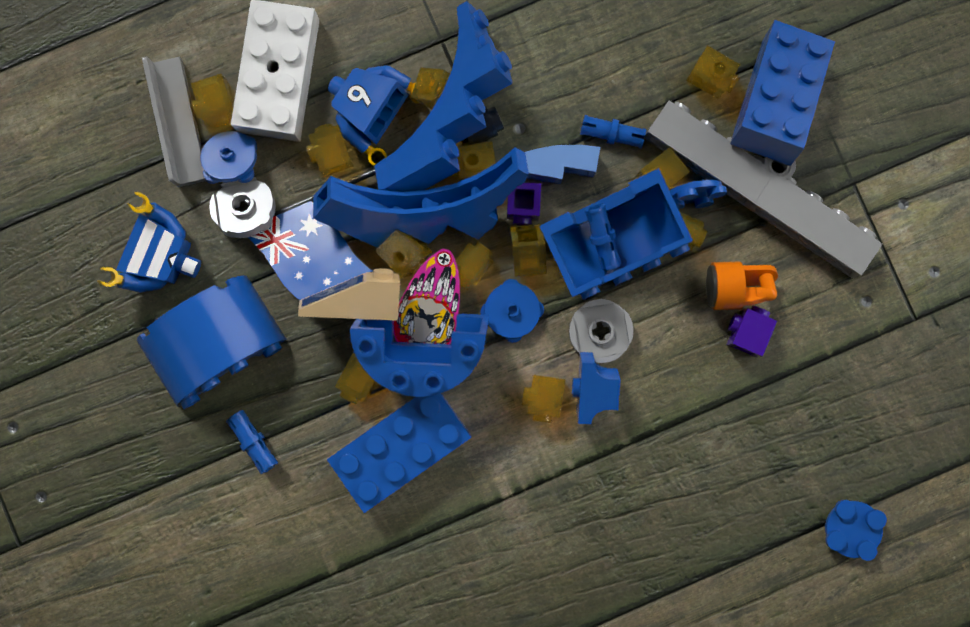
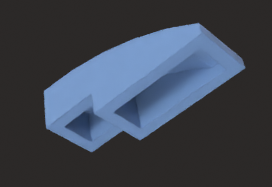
M556 145L525 152L529 172L527 178L561 184L563 172L594 177L597 170L600 147Z

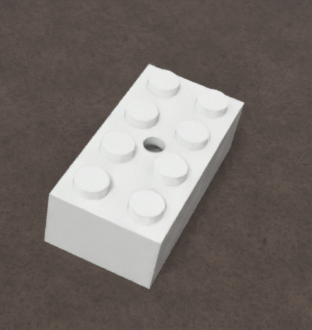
M251 0L231 119V126L237 132L300 142L320 21L314 8ZM279 67L276 72L271 73L274 68Z

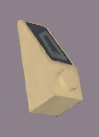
M375 269L373 273H363L300 300L298 316L398 321L399 274H393V271L390 269Z

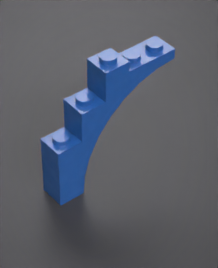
M468 1L457 6L459 24L457 51L443 92L428 117L415 133L394 153L374 165L378 190H425L460 171L457 158L459 150L456 143L486 127L483 115L486 109L482 100L513 84L509 71L512 69L510 59L505 52H499L495 48L486 27L489 26V22L481 9L476 10Z
M515 147L497 163L475 176L451 185L428 190H377L354 185L330 176L313 196V219L377 248H380L388 239H392L397 230L430 244L438 235H441L446 230L447 225L479 240L488 230H492L498 221L497 206L502 205L507 196L517 186L522 185L529 175L526 153Z

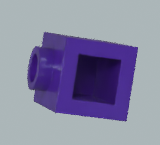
M523 183L508 195L506 219L513 220L514 225L530 226L532 221H538L541 200L540 183Z
M752 306L751 309H743L739 314L735 313L729 323L728 330L732 332L726 345L754 357H763L777 320L769 317V311L757 306Z

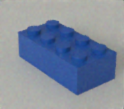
M774 20L762 40L730 144L791 166L805 148L835 41Z
M442 393L432 396L415 397L329 457L327 461L363 513H365L469 440L472 435Z

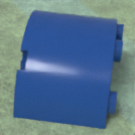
M659 168L629 182L630 186L593 203L605 204L611 229L615 230L616 238L614 240L621 260V265L615 269H601L598 252L590 240L592 233L585 208L574 213L567 212L539 226L572 297L581 295L584 300L601 292L599 286L613 280L616 286L633 278L630 272L640 267L646 272L662 264L659 258L669 253L674 258L690 250L688 244L693 239Z
M243 275L228 279L226 281L228 287L221 288L214 285L192 296L147 327L150 332L147 337L144 333L138 336L137 343L177 407L182 406L183 409H187L201 400L198 396L199 394L205 393L221 383L219 377L227 372H230L231 375L240 372L249 365L246 360L253 356L264 355L265 358L272 356L282 349L280 344L287 340L247 276Z
M458 314L456 331H452V343L450 345L393 342L394 320L356 319L350 328V337L359 363L377 383L393 392L407 396H432L446 392L459 385L474 370L483 353L489 315Z

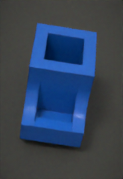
M580 352L579 376L572 380V397H577L576 414L578 424H591L592 419L597 413L604 410H618L621 380L618 369L599 366L594 360L593 352Z

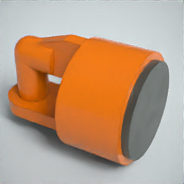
M741 261L712 262L708 266L706 275V293L709 306L713 310H740L743 306H752L765 301L775 300L777 297L775 281L778 279L777 269L772 265H743Z

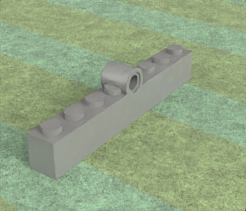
M670 100L667 102L647 131L644 139L705 180L721 181L722 186L727 188V195L849 277L862 276L883 243L875 239L876 234L870 229L863 226L857 227L848 221L850 217L843 211L836 208L830 209L822 203L823 199L818 194L809 190L805 192L796 186V180L791 177L796 169V161L789 166L767 157L751 156L742 148L731 145L732 138L728 137L726 139L717 133V128L712 123L704 119L699 121L690 115L691 110L680 102L673 103ZM772 163L779 165L780 173H776L772 169Z

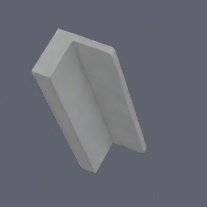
M142 57L169 181L177 187L206 181L203 176L204 169L200 161L202 145L183 60L180 57L152 62L148 57Z

